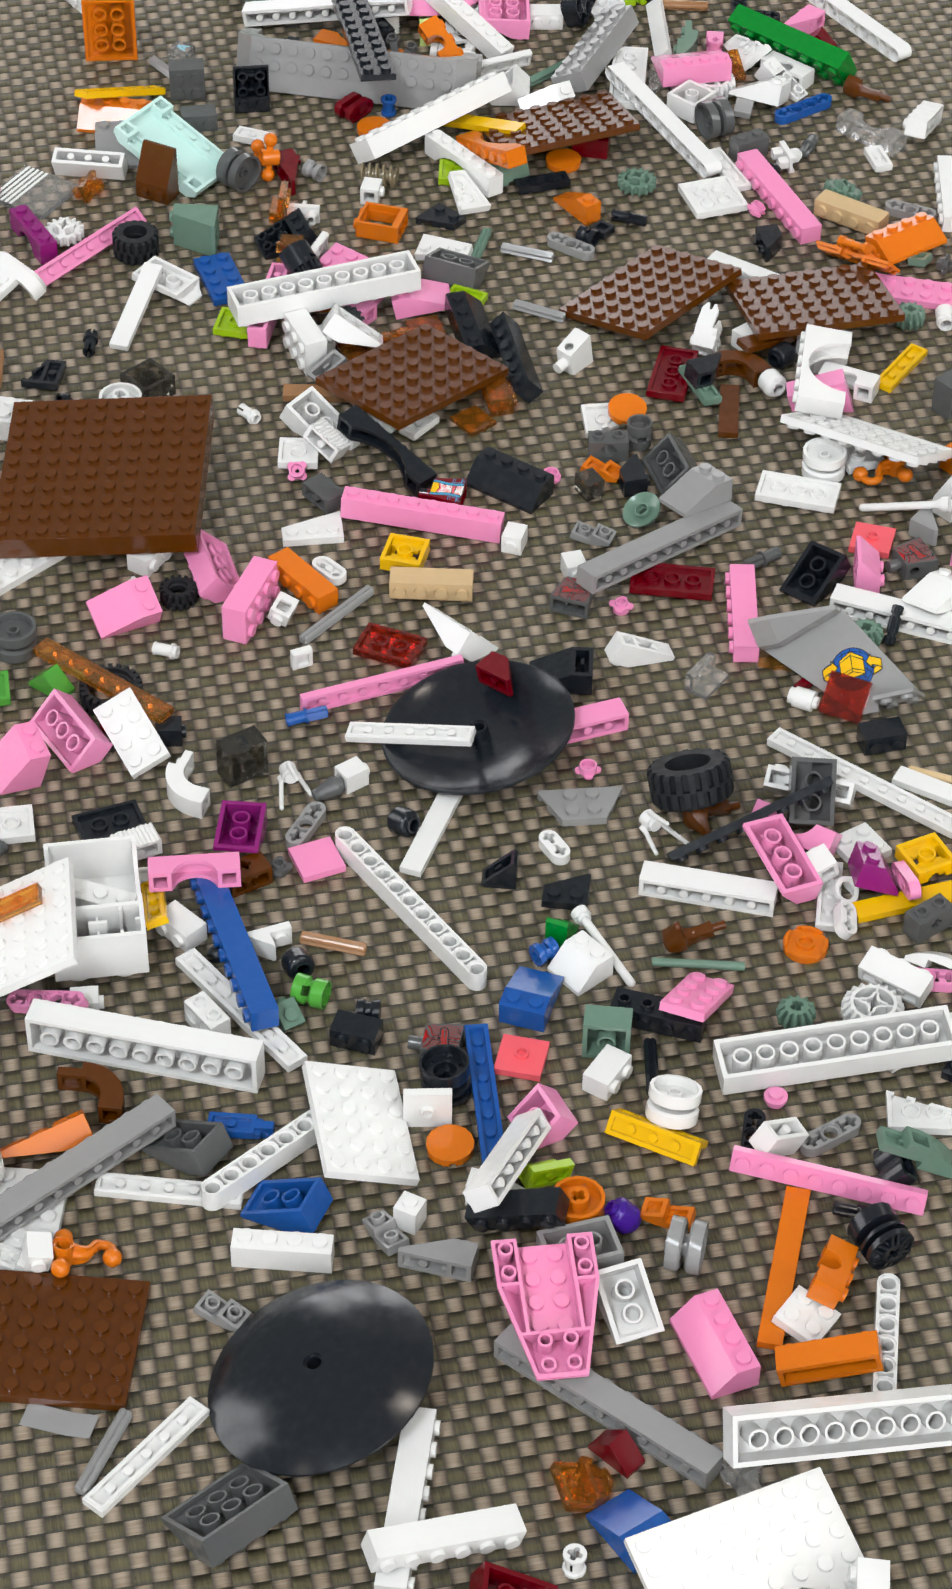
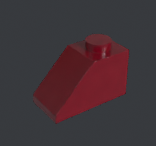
M491 651L475 665L478 680L511 697L513 695L510 662L506 656Z

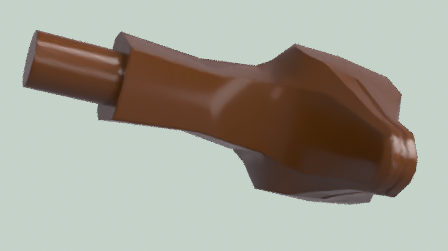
M849 75L844 82L843 92L852 98L860 96L876 102L882 100L890 103L891 96L883 94L881 90L866 86L860 77Z
M725 799L722 803H717L715 806H709L702 810L684 811L682 815L683 823L686 827L704 836L711 832L708 821L709 816L728 815L730 811L739 810L740 803L739 801L728 802Z
M709 920L696 927L683 928L679 921H674L669 927L661 931V937L668 952L679 953L686 951L688 946L714 937V932L726 929V924L724 920L711 923Z

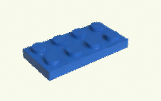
M221 252L193 259V265L213 305L228 304L227 287L244 284L229 252Z

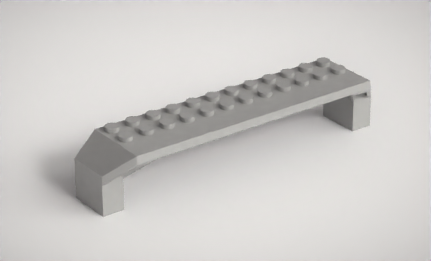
M245 27L238 32L236 66L268 65L270 92L340 100L355 91L361 94L362 97L366 96L372 99L374 104H382L381 97L385 94H392L397 98L395 106L418 108L424 106L423 104L429 101L436 100L441 95L450 93L453 89L462 87L472 80H477L481 76L483 54L464 53L462 56L438 57L388 51L396 72V80L361 82L348 46L272 38L262 35V29Z

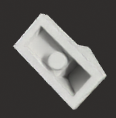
M289 921L247 932L256 955L272 961H276V947L292 943V927Z

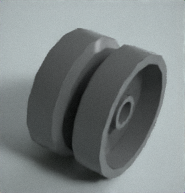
M720 96L696 104L695 122L700 135L705 140H712L719 136L723 137L733 133L735 129L734 112L731 104L725 97Z
M238 147L227 149L221 155L216 167L218 182L239 193H246L251 190L257 183L261 173L259 158Z
M9 611L0 614V661L8 664H18L33 658L38 652L39 647L37 626L34 618L21 611Z

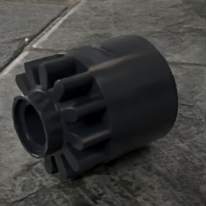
M305 239L288 245L279 255L289 274L323 268Z

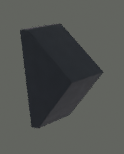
M518 850L510 851L485 867L482 872L481 885L485 888L516 890Z

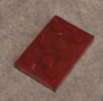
M369 622L353 647V655L407 668L416 664L427 646V638Z

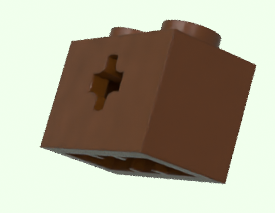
M260 850L258 853H251L240 857L241 887L228 888L232 897L235 898L273 883L272 866Z

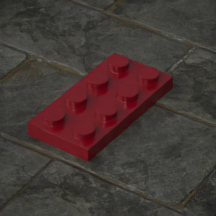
M661 345L646 390V397L684 402L689 385L679 373V365L686 364L687 360L698 358L699 351Z
M659 563L631 576L629 593L712 601L716 568Z

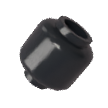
M780 342L769 349L768 362L776 369H784L796 361V350L789 342Z
M397 806L389 813L387 826L393 834L411 837L420 828V818L413 809Z
M302 947L288 949L281 958L282 968L292 980H294L299 972L312 975L315 969L313 958Z

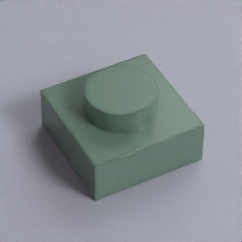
M921 252L918 255H913L907 258L908 265L924 268L933 260L932 253Z

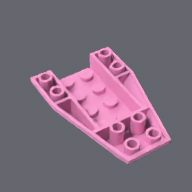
M592 1232L567 1234L566 1241L562 1244L517 1247L516 1238L491 1241L497 1290L536 1380L546 1381L588 1377L600 1278Z

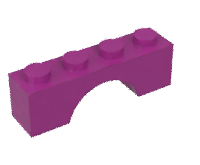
M26 204L9 209L12 230L18 237L27 236L33 255L41 265L48 263L58 256L57 241Z

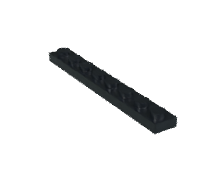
M828 776L689 842L666 855L670 862L675 860L678 864L688 859L687 854L693 851L699 854L709 849L708 844L714 841L718 845L730 839L728 835L735 831L737 835L745 832L742 827L743 823L769 817V815L775 812L783 814L789 811V806L796 802L800 806L810 801V795L817 793L818 796H821L831 791L829 786L833 785L834 782L831 776Z

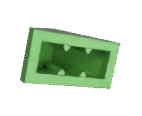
M58 664L41 671L28 682L29 686L48 696L54 688L70 695L75 691L74 686Z

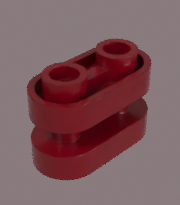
M355 91L351 92L336 102L334 106L335 115L345 118L349 122L356 123L372 111L373 100L366 96L362 97L361 94Z

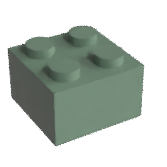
M586 1004L583 1022L582 1057L596 1058L606 1044L630 1054L633 1008Z

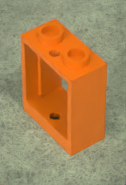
M366 201L364 207L360 208L359 216L354 219L353 228L356 229V237L398 244L408 226V208ZM369 220L391 223L392 226L372 223Z

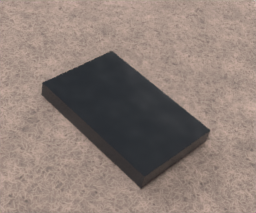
M135 799L71 815L72 823L80 840L108 838L111 834H115L118 831H127L146 823Z

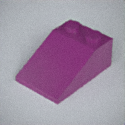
M222 800L213 850L258 853L264 841L267 828V803Z

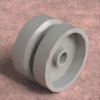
M673 1215L664 1247V1270L676 1272L681 1267L683 1257H685L684 1270L686 1274L700 1275L706 1249L709 1221L696 1219L691 1225L690 1233H688L687 1217Z

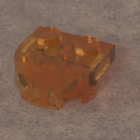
M282 180L279 196H272L269 223H275L283 219L285 208H289L291 189L288 188L289 181Z
M581 1456L577 1462H553L549 1468L566 1512H591L603 1505L613 1490V1479L609 1471L605 1467L601 1470L592 1463L593 1459L590 1457Z

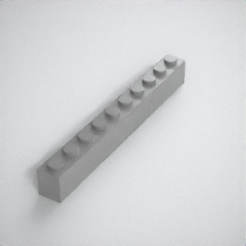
M727 501L689 517L676 520L578 565L576 583L590 593L595 594L741 526L743 509L735 503Z
M155 1094L131 1111L125 1112L117 1120L105 1125L92 1136L86 1137L75 1147L66 1150L61 1156L46 1163L33 1174L27 1175L19 1183L7 1188L0 1194V1241L176 1127L175 1110L158 1094Z
M512 1323L494 1340L495 1358L609 1430L627 1429L638 1448L703 1489H706L723 1470V1452L719 1447L709 1444L695 1432L680 1426L674 1419L664 1416L652 1405L640 1401L631 1392L624 1391L610 1379L603 1378L591 1368L588 1377L537 1381Z

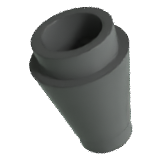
M331 775L311 790V794L315 801H323L342 795L341 793L345 791V787L338 775L334 777Z

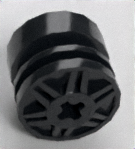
M439 1044L427 1049L419 1059L421 1088H452V1108L462 1105L471 1095L469 1056L465 1050L451 1044Z
M879 1202L865 1207L854 1216L847 1227L848 1236L859 1247L861 1254L872 1269L882 1270L896 1265L908 1255L914 1245V1237L904 1223L901 1222V1219L889 1203Z

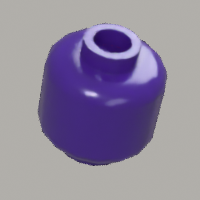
M624 1197L610 1200L604 1208V1216L609 1215L614 1229L620 1234L634 1232L641 1223L640 1209Z

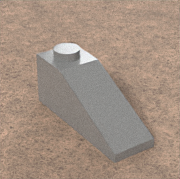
M455 1238L402 1246L398 1249V1267L466 1282L472 1281L479 1260V1243Z

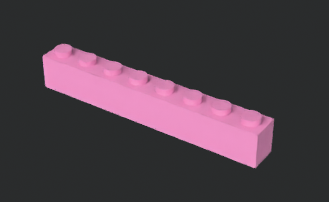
M758 149L737 153L736 167L751 183L753 190L764 200L768 208L774 212L776 217L784 224L785 228L790 231L800 245L820 240L822 224Z
M345 486L341 497L340 517L498 544H500L503 534L505 512L349 486Z

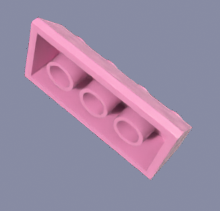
M201 529L198 552H183L188 561V568L192 572L193 581L196 582L200 597L214 603L224 602L238 582L239 575L227 544Z
M55 688L30 720V722L35 721L44 741L71 773L101 762L113 746L74 697Z
M783 814L743 823V829L782 896L795 904L817 899L823 881Z
M718 1288L693 1296L670 1318L669 1322L711 1400L759 1385L761 1365Z

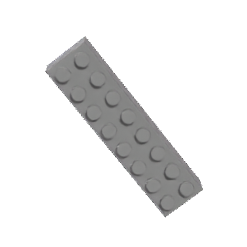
M619 5L613 9H603L593 24L588 27L587 32L582 35L580 41L575 44L573 50L568 53L566 59L562 61L559 68L555 70L551 77L552 83L557 84L570 80L574 93L589 90L638 25L639 21L632 5Z

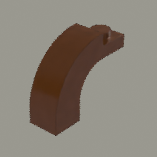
M723 350L718 351L722 356L715 378L724 375H736L747 380L755 388L758 387V379L762 372L772 369V367L755 354H747L745 351Z
M84 1061L82 1068L58 1067V1090L87 1092L99 1099L97 1106L99 1123L110 1124L125 1113L123 1087L118 1077L112 1071L99 1064Z

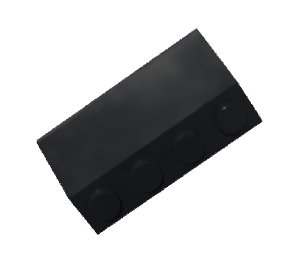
M465 291L446 293L444 310L455 339L491 359L500 358L501 354L482 302Z
M489 446L476 456L466 478L468 487L529 514L538 509L553 495L554 491L553 474Z

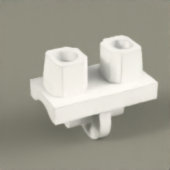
M783 140L779 141V147L771 148V158L776 160V164L780 166L781 170L787 169L790 174L795 173L793 163L800 161L802 152L798 148L789 149Z
M303 200L302 204L287 203V215L300 208L311 226L320 223V205L308 204L306 200Z

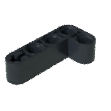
M561 0L560 8L567 27H585L596 0Z

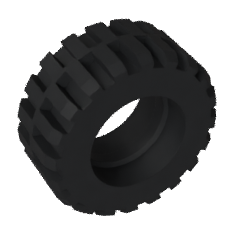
M694 748L692 750L685 749L680 752H672L669 755H664L660 759L654 760L646 772L651 802L658 809H664L668 812H690L697 809L702 810L709 806L712 807L717 803L724 802L734 791L730 758L725 752L718 749Z

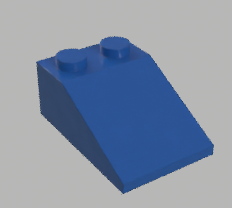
M519 966L506 985L500 999L499 1022L544 1033L562 987L564 976Z
M321 1177L262 1180L257 1185L240 1215L244 1219L281 1231L314 1233L333 1198Z
M630 1489L586 1514L587 1520L634 1574L637 1571L625 1547V1538L671 1522L663 1510Z

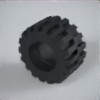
M142 220L126 221L119 224L112 231L113 254L118 261L124 262V264L143 265L144 262H147L153 256L159 255L158 229H156L155 225H151L150 222Z

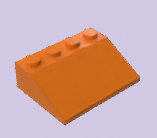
M81 0L86 61L138 60L134 0Z

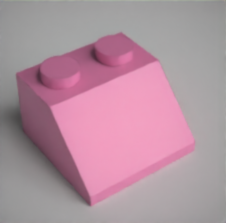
M856 536L853 561L854 587L880 593V586L884 587L885 580L884 574H881L883 573L884 562L880 561L879 552L861 536Z
M540 1083L507 1116L510 1122H512L517 1115L537 1108L541 1109L552 1128L538 1149L563 1140L578 1124V1121L557 1090Z

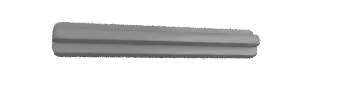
M125 1408L119 1409L75 1485V1492L77 1494L85 1496L92 1489L132 1419V1412Z

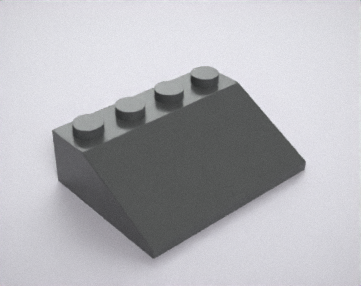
M241 1463L160 1518L166 1527L199 1561L214 1568L223 1564L228 1557L237 1551L246 1548L247 1544L256 1538L265 1535L269 1529L279 1522L287 1520L291 1514L298 1510V1507L287 1482L265 1470L254 1469Z

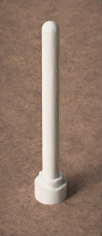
M942 496L936 501L861 504L859 510L861 512L938 509L942 512H952V496Z
M585 905L575 907L571 912L572 919L576 924L584 926L594 940L614 955L613 967L628 987H634L636 984L634 978L592 923L589 909Z

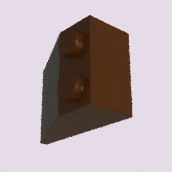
M147 139L143 140L136 176L137 196L169 205L179 195L176 148Z

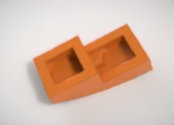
M590 455L582 464L580 472L601 481L616 483L619 480V469L622 466L611 460L605 464Z
M645 1197L640 1216L642 1220L669 1229L673 1215L687 1217L688 1232H690L691 1225L696 1217L695 1207L671 1205L669 1198Z

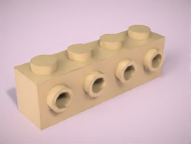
M825 189L815 198L813 214L855 231L870 234L874 230L887 227L890 212Z
M391 566L389 598L472 602L474 570Z

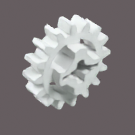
M59 217V220L52 219V223L47 222V226H45L57 241V244H60V247L70 246L71 243L76 245V241H82V237H84V224H81V221L76 222V218L70 220L69 217Z

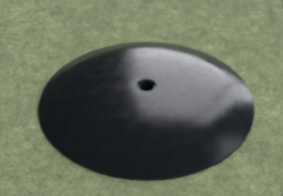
M509 660L513 685V695L511 697L479 682L475 665L480 661L455 665L426 677L407 690L393 705L384 723L475 726L476 734L472 746L382 743V749L388 764L394 772L418 788L446 795H477L502 790L536 775L550 765L563 751L570 740L575 725V709L571 695L566 687L553 675L526 663Z
M331 1280L307 1285L288 1292L263 1306L247 1319L231 1336L220 1353L212 1371L208 1389V1409H210L209 1415L214 1431L223 1446L239 1461L251 1468L265 1470L273 1475L289 1477L313 1476L350 1466L373 1454L391 1441L406 1426L421 1405L427 1393L434 1367V1348L430 1330L423 1316L408 1299L376 1283L361 1280Z

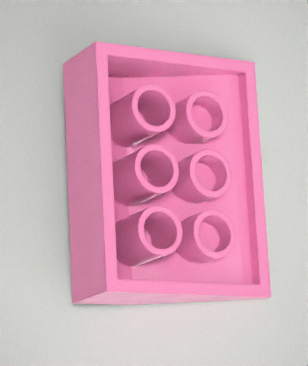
M478 0L479 15L499 33L511 39L529 40L531 23L529 0Z
M721 50L651 56L652 63L663 87L679 86L688 79L699 84L731 80L732 61L729 54Z

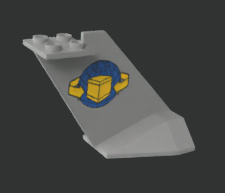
M837 605L748 619V624L758 648L766 651L858 716L880 712L879 704L886 706V708H894L899 706L898 703L901 702L913 704L919 702L920 698H925V693L919 691L852 620L848 612Z

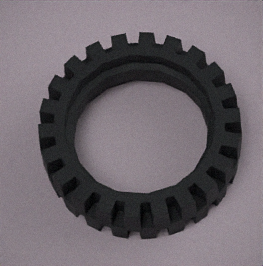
M108 663V667H105L104 664L99 665V669L93 667L91 672L87 671L79 682L81 705L91 716L95 715L93 709L108 701L94 697L91 694L95 688L103 684L120 683L132 689L139 703L142 704L143 702L142 679L139 673H136V670L130 669L127 665L122 668L121 664L117 663L116 667H113V663Z

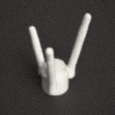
M291 761L282 763L279 767L280 775L277 776L280 810L284 809V782L293 784L299 781L308 795L313 797L310 788L302 778L301 773L298 772L295 763Z
M647 809L640 815L639 822L642 825L639 829L644 833L655 856L659 853L648 831L656 832L662 827L682 843H689V841L668 826V821L657 815L653 810Z

